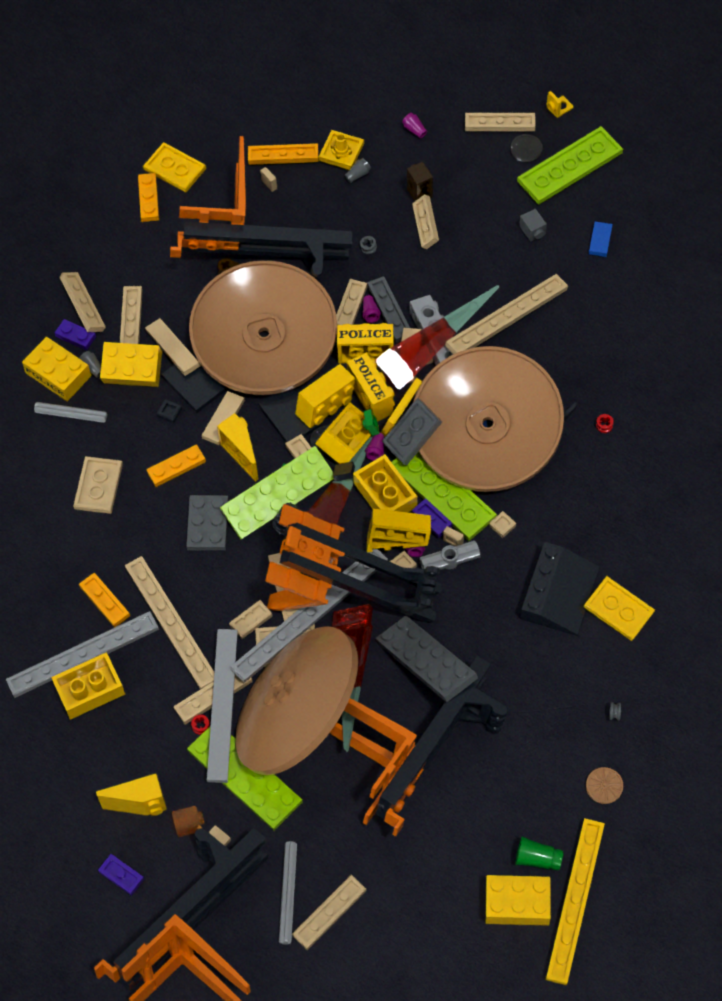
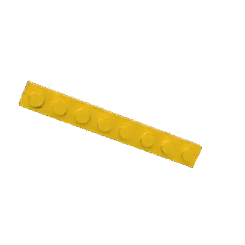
M584 818L546 977L548 981L567 986L605 823Z

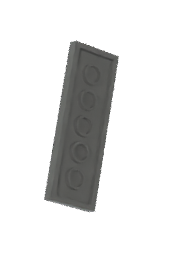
M404 616L375 638L377 644L445 702L451 700L478 679L476 672L407 616Z

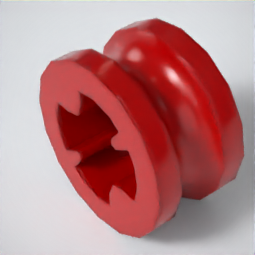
M608 414L600 415L597 418V430L601 433L610 432L613 428V418ZM602 422H604V423L608 422V426H607L606 424L601 425V423H602Z
M196 715L191 721V726L196 734L202 735L210 727V723L205 715ZM204 721L205 727L202 728L200 726L199 729L196 723Z

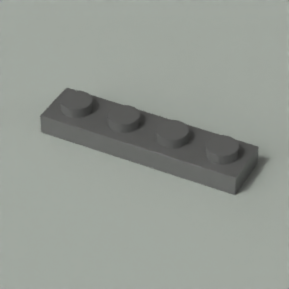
M385 277L367 282V286L385 322L393 324V338L395 342H400L402 340L403 328L410 327Z

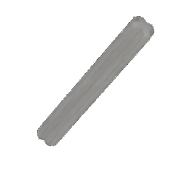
M36 402L34 406L35 412L97 422H106L107 412L42 402Z

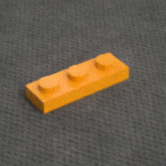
M156 173L138 175L141 221L159 220Z
M196 444L146 470L153 484L157 487L205 463L206 459Z
M95 573L79 583L80 588L114 628L130 617V613Z

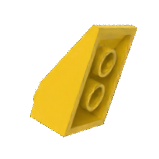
M350 402L315 444L337 463L350 462L371 436L369 430H365L363 425L364 413Z
M234 413L217 425L220 445L256 482L259 479L247 429L248 424L243 417L239 418Z
M156 774L96 791L102 809L152 816L159 815L164 810H167Z

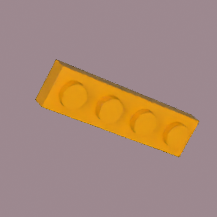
M318 143L248 146L249 165L319 162Z

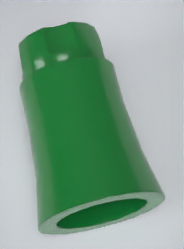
M522 836L515 865L560 870L563 851Z

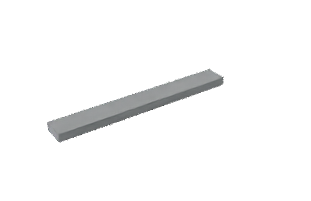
M149 611L7 678L6 681L14 698L52 681L51 677L106 652L109 654L159 630Z
M218 629L207 782L228 783L235 673L231 670V666L236 662L238 630Z

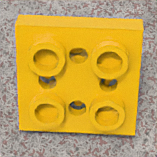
M331 130L319 155V161L350 170L361 152L364 139Z

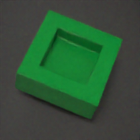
M372 410L364 411L365 419H363V425L365 430H369L372 436L380 434L378 420Z

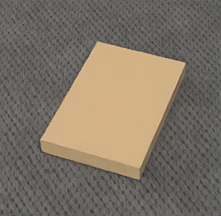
M85 456L73 505L74 509L112 514L123 462Z

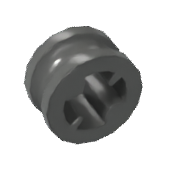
M366 236L360 241L361 250L364 253L372 254L376 251V240L372 236Z
M610 702L609 720L616 718L620 721L621 703L618 702L615 705L613 702Z

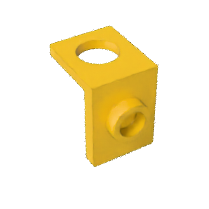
M551 91L548 92L547 108L557 118L573 109V105L564 96L557 98ZM561 103H565L567 107L561 109Z

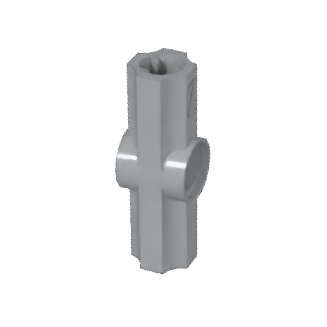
M475 541L455 547L451 545L446 546L442 551L420 557L422 569H426L427 566H435L440 570L444 568L454 569L458 564L480 558L479 547ZM447 556H453L454 558H453V559H447L446 557H447Z

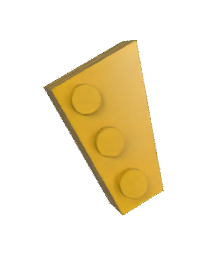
M373 508L367 535V552H373V549L378 548L391 550V547L403 546V548L428 546L431 533V515Z

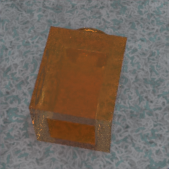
M196 806L172 812L178 837L194 834L197 829H202L201 824L205 823L202 811L198 812Z

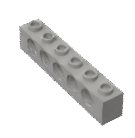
M430 295L410 301L409 312L417 328L422 329V338L437 366L440 362L453 355L446 346H441L453 338L450 329H447L444 316L440 315L438 304L436 301H433Z

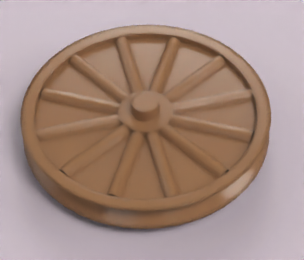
M597 768L589 774L586 781V790L594 801L609 804L621 796L623 780L611 768Z

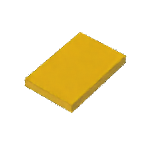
M163 142L143 165V169L149 173H156V177L187 192L206 170V165Z
M418 378L414 380L381 431L384 437L392 430L422 384V381Z
M608 576L605 577L584 604L585 609L630 641L634 640L655 611V609Z

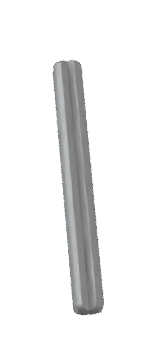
M293 841L285 843L279 943L285 945L291 944L297 856V843Z

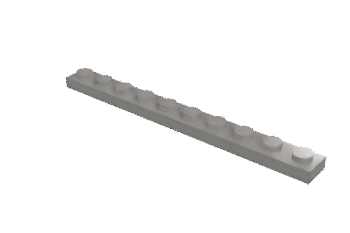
M373 549V552H368L377 557L388 560L378 549ZM354 562L343 573L364 582L377 570ZM332 585L331 589H327L325 597L328 600V604L298 609L231 666V670L245 683L269 663L287 644L302 635L351 592Z

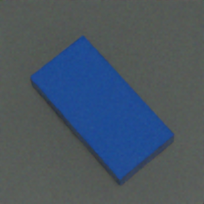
M594 223L589 249L590 255L607 257L612 224Z

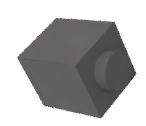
M536 209L520 216L519 226L530 242L540 239L546 234L547 224Z

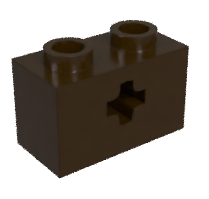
M423 162L413 164L407 168V190L414 201L424 194L429 196L430 199L433 198V176Z

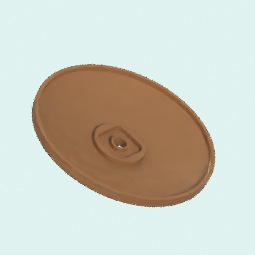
M253 261L234 266L222 272L204 287L191 311L189 332L192 349L198 362L213 379L235 391L254 395H269L294 389L310 380L322 369L328 361L336 342L337 318L329 294L313 276L290 264L276 261ZM262 331L269 332V335L266 337H261L259 333Z
M493 346L475 347L449 356L428 373L414 398V401L417 398L421 399L442 421L441 425L419 450L422 458L441 478L468 490L500 491L526 482L548 464L555 454L562 437L564 426L563 404L553 379L536 361L508 348ZM491 420L493 425L487 428L483 426V422Z
M320 627L310 630L287 644L265 667L244 702L236 728V751L240 761L247 768L261 775H273L283 772L305 759L327 737L341 717L356 681L358 654L354 642L348 635L334 627Z

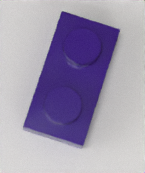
M65 319L55 331L56 337L86 351L96 338L94 332H87L85 328Z
M426 498L412 509V513L431 515V532L438 538L443 535V531L447 526L452 527V522Z
M112 854L109 855L98 869L100 874L131 896L144 881L142 875Z

